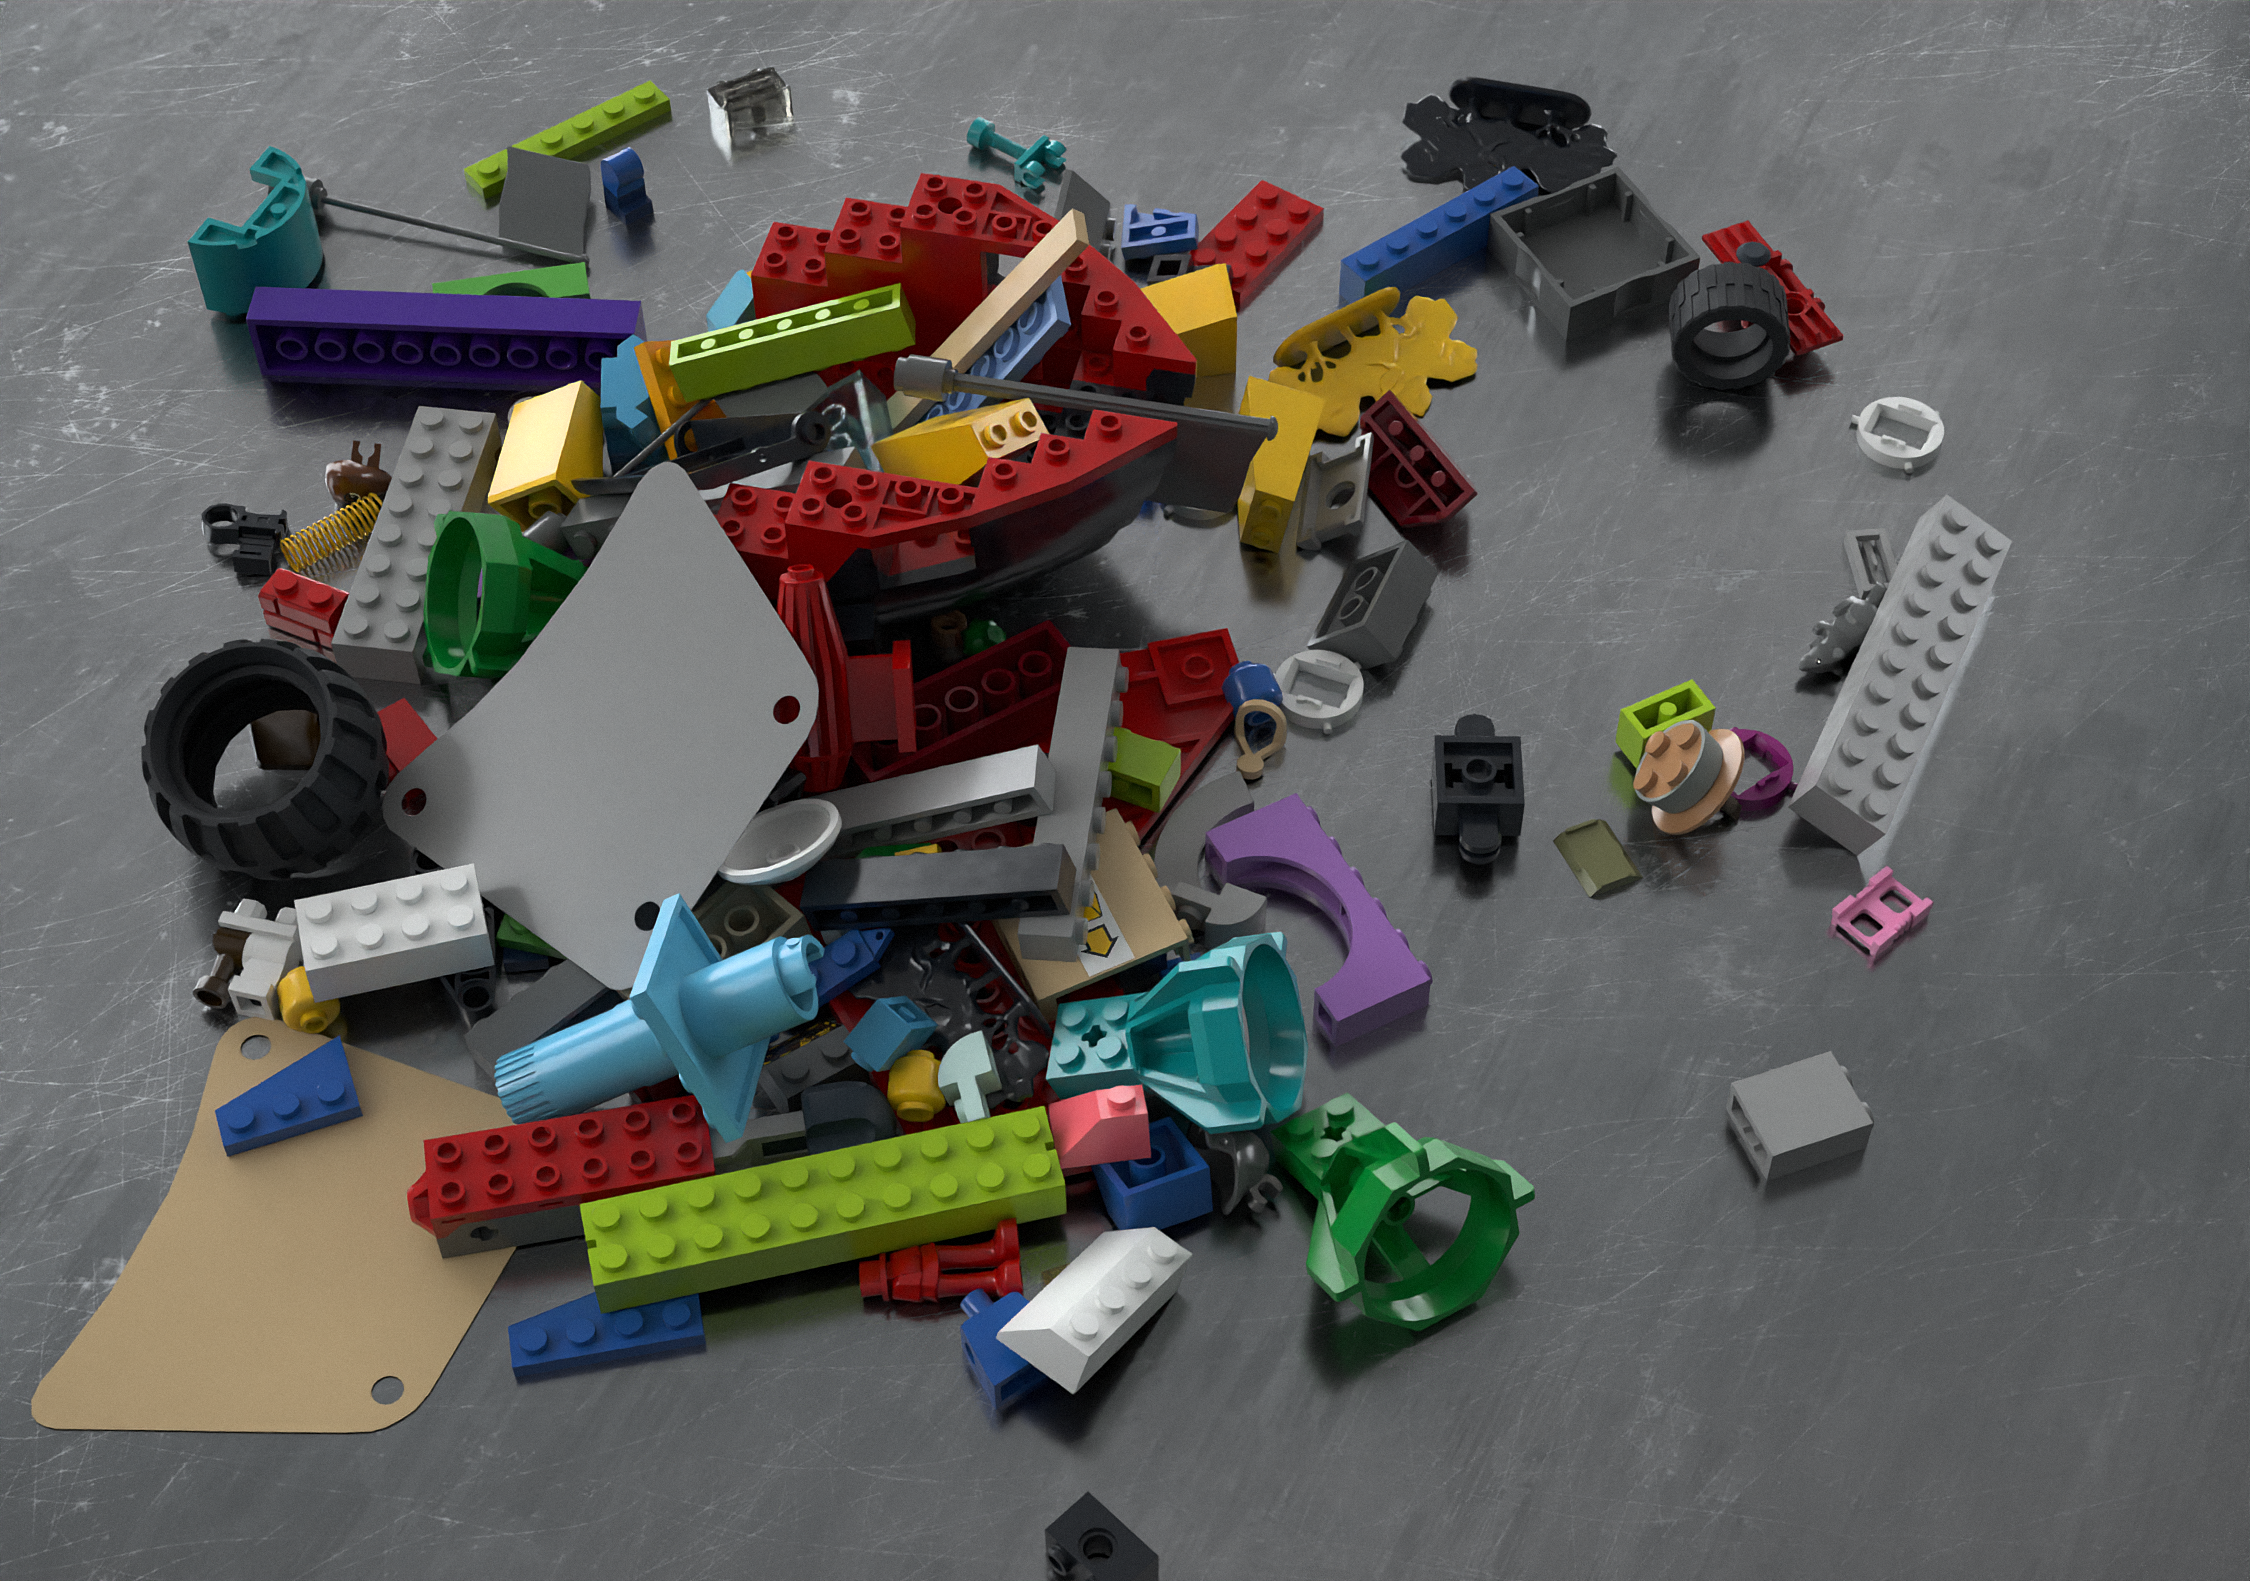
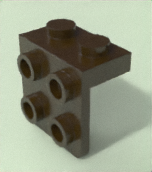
M306 710L276 711L248 725L255 762L260 769L310 770L313 766L321 741L319 715Z

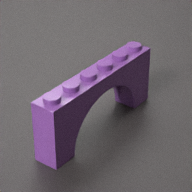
M1297 793L1206 832L1205 859L1224 886L1226 883L1235 886L1252 882H1269L1298 889L1323 904L1343 928L1350 948L1349 955L1338 973L1323 985L1315 988L1313 1015L1335 1047L1428 1005L1430 985L1433 983L1429 968L1422 960L1417 961L1410 951L1404 933L1400 929H1394L1387 919L1386 911L1381 901L1376 897L1372 898L1364 887L1359 871L1355 867H1349L1342 857L1341 848L1333 836L1328 837L1320 826L1315 810L1311 806L1306 807Z

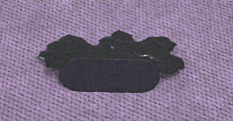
M1464 77L1455 80L1448 89L1451 102L1459 110L1449 107L1441 97L1430 94L1421 98L1417 103H1407L1403 114L1402 123L1420 137L1419 141L1412 142L1405 151L1400 153L1402 161L1407 164L1406 169L1409 173L1415 176L1439 177L1445 172L1459 168L1463 172V186L1468 191L1515 166L1519 170L1530 169L1543 189L1550 193H1556L1577 181L1601 173L1602 167L1612 165L1618 155L1607 147L1606 139L1608 133L1602 126L1595 124L1585 125L1589 122L1592 115L1588 103L1576 94L1560 90L1479 77ZM1461 115H1467L1465 123L1458 122ZM1481 116L1490 117L1492 119L1486 120L1483 119ZM1515 122L1543 127L1532 131L1519 128ZM1552 129H1557L1556 134H1562L1563 132L1567 141L1565 146L1557 145L1552 138ZM1543 130H1547V136L1539 138L1538 134ZM1571 134L1579 136L1578 142H1573Z
M952 922L961 936L956 942L941 940L938 934L939 923L881 927V929L890 928L895 933L878 961L881 967L847 990L856 999L867 998L876 1001L877 999L899 996L909 998L939 1025L920 1050H926L930 1046L938 1047L942 1051L940 1061H942L944 1055L954 1043L966 1035L981 1030L992 1049L1002 1085L1001 1090L985 1094L989 1109H993L1005 1099L1021 1102L1025 1098L1034 1096L1033 1078L1047 1066L1049 1051L1045 1045L1039 1042L1019 1039L1018 1020L1021 1016H1026L1046 1039H1053L1054 1033L1033 1001L967 922ZM966 947H969L987 969V972L978 978L970 977L969 974L958 971L954 967V963L961 951ZM941 948L945 951L936 958L930 957V952L934 949ZM994 979L1013 1001L1011 1007L1003 1014L986 1013L979 1007L976 1001L978 990ZM993 1018L997 1020L992 1027L983 1025L987 1019ZM1004 1023L1007 1024V1027L1002 1031L1005 1035L1008 1034V1037L1002 1049L997 1050L992 1045L995 1031ZM1015 1041L1019 1049L1011 1054L1009 1053V1048ZM946 1100V1105H945V1106H947V1107H955V1105L950 1106L949 1103H948L947 1100Z

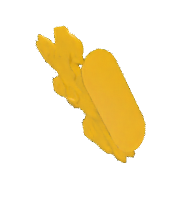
M1387 287L1292 333L1277 348L1273 356V363L1278 367L1270 371L1268 381L1325 398L1317 429H1322L1328 434L1345 437L1359 420V404L1361 397L1372 396L1377 402L1388 390H1391L1412 414L1423 417L1433 397L1426 385L1427 379L1431 377L1453 382L1473 375L1477 371L1478 366L1475 362L1477 350L1460 340H1451L1449 338L1456 325L1458 316L1445 299L1440 298L1434 301L1429 297L1416 295L1409 301L1406 314L1400 318L1389 317L1400 300V291L1396 287ZM1379 324L1381 332L1379 335L1356 337V335ZM1393 325H1401L1405 329L1404 333H1398ZM1346 340L1351 344V352L1342 358L1333 359L1321 354V352ZM1306 360L1301 369L1291 368V366ZM1330 361L1334 363L1336 368H1327L1325 362ZM1315 362L1320 363L1323 369V377L1319 382H1313L1311 378V369L1318 368ZM1302 372L1306 375L1304 382H1301L1297 376Z

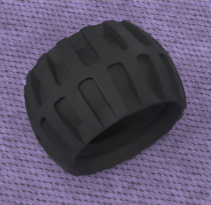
M261 638L260 642H252L246 639L234 640L223 643V648L210 653L202 652L189 660L188 663L190 665L175 678L170 677L160 690L161 697L154 710L149 709L144 724L146 745L141 746V764L143 776L148 785L150 800L158 816L170 833L187 850L208 864L238 876L279 880L288 879L293 873L310 874L327 867L326 863L341 853L346 855L359 843L357 838L368 824L373 825L380 811L381 805L379 800L381 792L386 791L388 784L389 761L386 755L387 740L379 715L365 691L350 674L335 662L314 650L302 648L288 641ZM306 710L319 715L321 741L313 766L294 790L269 806L239 812L217 807L213 794L216 766L229 742L251 722L276 711Z

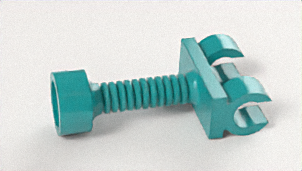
M982 117L976 118L967 132L966 139L968 144L980 150L991 146L1017 159L1014 163V180L1022 181L1031 189H1037L1045 181V179L1040 177L1046 171L1040 164L1042 161L1051 168H1058L1067 160L1061 157L1067 149L1059 141H1049V137L1043 135L1028 149L995 133V125Z

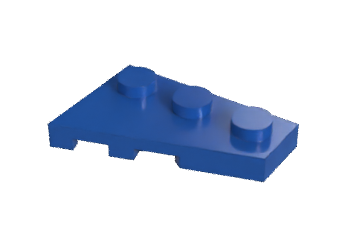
M340 1035L215 1110L227 1157L363 1116Z

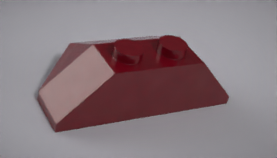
M1388 390L1360 416L1361 436L1370 432L1374 436L1368 487L1402 528L1448 522L1478 495L1472 481L1426 427L1391 390Z

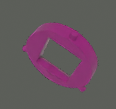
M1737 727L1730 729L1742 740L1744 751L1751 747L1762 758L1765 757L1770 761V765L1776 770L1739 795L1733 790L1731 796L1742 805L1741 810L1756 811L1769 808L1780 802L1788 790H1796L1798 783L1792 782L1793 761L1782 743L1760 731L1738 729Z

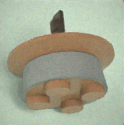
M1684 720L1670 726L1664 732H1655L1648 739L1645 746L1646 752L1637 768L1633 787L1641 800L1652 805L1653 820L1659 829L1671 835L1685 834L1703 825L1719 809L1733 819L1738 820L1742 805L1731 796L1742 773L1745 759L1744 745L1738 735L1728 729H1715L1707 732L1697 721Z

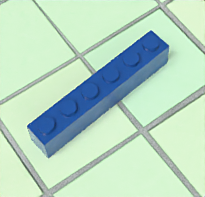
M1515 166L1492 177L1342 259L1340 264L1339 294L1352 304L1387 287H1396L1400 294L1486 247L1490 214L1538 197L1539 186Z

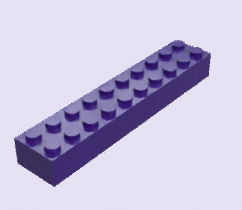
M255 287L246 317L261 375L537 386H566L582 380L590 388H601L602 358L617 357L618 345L633 334L647 342L641 301Z

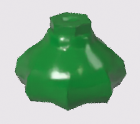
M971 619L968 627L960 632L963 641L962 653L969 657L1006 640V632L998 627L993 619Z

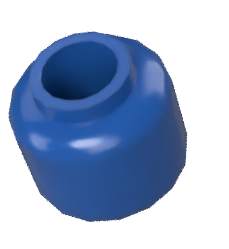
M1243 661L1234 665L1229 670L1230 675L1224 680L1222 690L1227 703L1230 702L1234 708V718H1236L1239 707L1244 702L1253 699L1266 700L1280 707L1283 701L1282 691L1269 666L1262 663L1252 664L1251 661ZM1252 711L1244 716V722H1248L1251 726L1261 725L1273 719L1269 714L1262 711Z

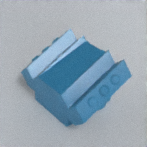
M634 334L618 345L617 357L602 358L601 413L610 463L630 462L661 435L634 351L635 346L645 341ZM665 443L640 464H646L651 467L669 461Z

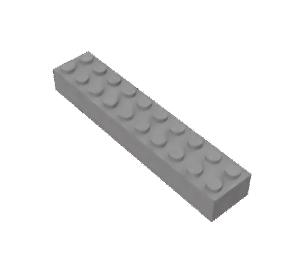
M1945 495L1919 518L1788 805V808L1857 856L1885 836L2012 543L2009 538L1948 495Z

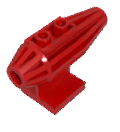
M796 564L788 567V572L779 577L776 612L808 661L817 678L819 687L816 720L807 739L788 768L801 771L807 777L804 791L822 792L835 789L841 785L855 742L898 739L899 753L917 752L910 640L893 641V654L848 656L824 574L814 570V566L811 564ZM785 696L779 699L773 710L775 720L780 724L793 722L800 713V703L793 696Z

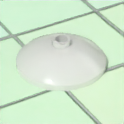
M802 799L783 803L756 814L717 871L718 874L725 880L741 885H770L799 877L802 873L813 867L835 843L842 826V820L837 808L825 800Z

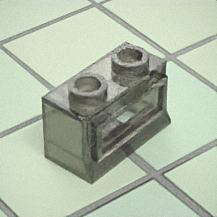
M773 66L762 70L753 69L747 75L730 81L721 80L712 88L707 89L710 114L727 138L734 136L732 113L748 108L752 121L755 124H761L766 120V101L776 98L786 117L794 115L791 87L785 84Z

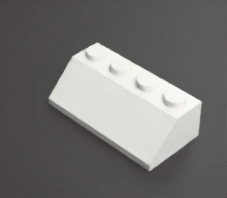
M1155 1227L1103 1232L998 1332L996 1339L1074 1395L1177 1292L1193 1254Z

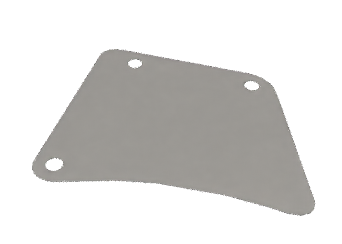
M663 462L648 471L638 483L624 511L587 572L521 659L469 713L396 775L387 788L382 806L383 818L391 831L412 846L417 847L420 852L444 869L474 863L481 896L613 990H625L634 986L653 929L643 931L636 926L634 919L637 909L646 902H654L661 909L664 899L680 893L690 910L693 909L807 739L816 720L819 687L817 678L808 661L683 468L672 462ZM785 696L795 697L800 703L798 717L789 724L778 723L773 715L775 704ZM419 788L426 794V805L419 814L415 816L406 815L401 807L402 799L409 790Z

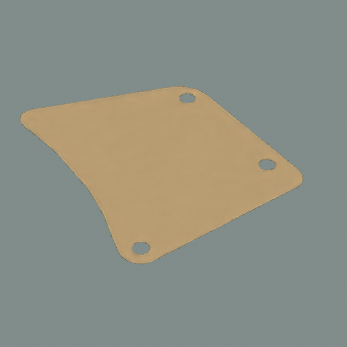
M251 1017L231 1026L216 1046L194 1130L170 1190L109 1295L63 1356L40 1382L31 1400L32 1416L35 1421L53 1429L354 1433L372 1432L386 1428L415 1411L433 1389L517 1246L442 1259L436 1237L412 1222L408 1207L407 1190L426 1171L423 1140L517 1125L507 1115L505 1107L503 1108L501 1098L342 1042L363 1116L227 1157L215 1110L332 1040V1038L317 1033L297 1032L288 1028L283 1021L278 1019L273 1021ZM254 1035L267 1037L271 1042V1048L266 1056L255 1060L247 1059L243 1056L241 1046L247 1038ZM387 1376L400 1379L404 1385V1392L398 1401L384 1405L379 1404L373 1399L371 1390L379 1379Z

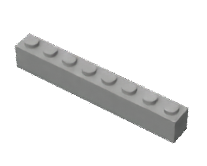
M1068 647L1048 757V760L1056 770L1053 813L1038 816L1033 846H1038L1042 843L1064 844L1077 869L1070 915L1020 918L1017 935L1022 959L1076 962L1079 945H1086L1088 920L1083 918L1085 907H1092L1094 882L1090 880L1091 870H1098L1100 845L1096 843L1097 833L1104 834L1106 809L1102 807L1103 798L1110 797L1112 788L1111 771L1107 770L1109 762H1116L1118 743L1117 736H1113L1114 728L1121 727L1123 721V702L1119 701L1120 693H1127L1129 683L1128 667L1121 666L1119 649Z

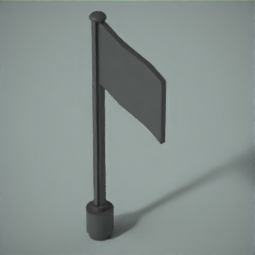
M910 354L908 358H898L894 371V389L903 391L904 395L909 397L945 402L949 394L954 395L957 391L1011 400L1030 398L1032 403L1092 412L1095 409L1177 422L1178 435L1173 460L1165 465L1164 473L1155 492L1145 497L1144 501L1227 513L1241 495L1251 460L1266 437L1267 441H1271L1278 432V421L1274 416L1267 419L958 373L957 369L952 368V362L948 359Z

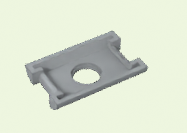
M1371 432L1356 438V450L1331 460L1323 451L1308 457L1296 537V545L1306 550L1321 549L1322 542L1349 532L1356 536L1362 531L1374 436ZM1349 487L1355 488L1352 498L1345 505L1337 509H1331L1332 500L1340 491Z

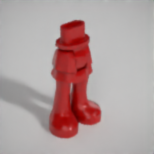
M1008 1218L999 1221L993 1239L988 1242L959 1246L935 1245L932 1242L920 1248L913 1246L890 1254L889 1261L886 1253H880L879 1260L859 1262L861 1296L882 1295L884 1302L901 1300L924 1303L927 1300L939 1304L942 1297L967 1296L976 1289H983L989 1297L1003 1298L1010 1292H1019L1024 1297L1017 1219ZM997 1268L993 1271L981 1273H942V1271L950 1269Z

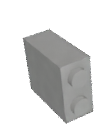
M1831 1051L1732 1082L1726 1110L1766 1181L1866 1149L1871 1130L1874 1127V1117L1867 1103L1859 1100L1853 1089L1852 1079L1848 1070L1844 1066H1839Z

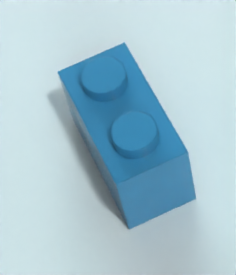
M906 996L882 998L875 1001L843 1042L853 1050L851 1057L861 1067L870 1072L873 1070L877 1072L890 1070L898 1058L907 1056L909 1051L920 1050L939 1025Z

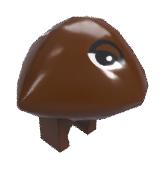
M353 440L350 460H339L327 464L325 482L328 493L334 502L342 506H351L352 502L357 503L358 499L362 500L364 496L368 497L370 493H374L378 497L387 493L392 477L388 472L379 469L381 444L374 443V453L368 457L367 466L362 465L363 456L360 455L358 450L360 441Z

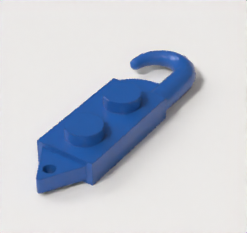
M890 928L865 931L851 929L824 947L823 957L808 963L811 974H814L817 979L815 987L818 997V1008L881 967L878 961L895 935ZM779 1033L770 1037L769 1044L779 1039Z

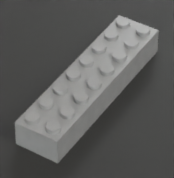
M418 406L331 642L337 665L352 677L421 684L426 670L422 655L428 644L423 626L428 556L437 538L434 520L438 514H448L449 511L480 513L497 464L494 455L496 450L502 446L496 413Z

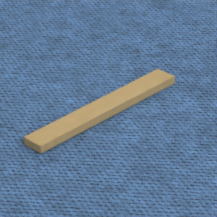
M1072 208L930 357L951 360L952 368L957 369L958 373L964 374L1089 246L1084 213ZM897 391L884 404L887 436L890 437L913 427L937 401L905 396L903 391Z

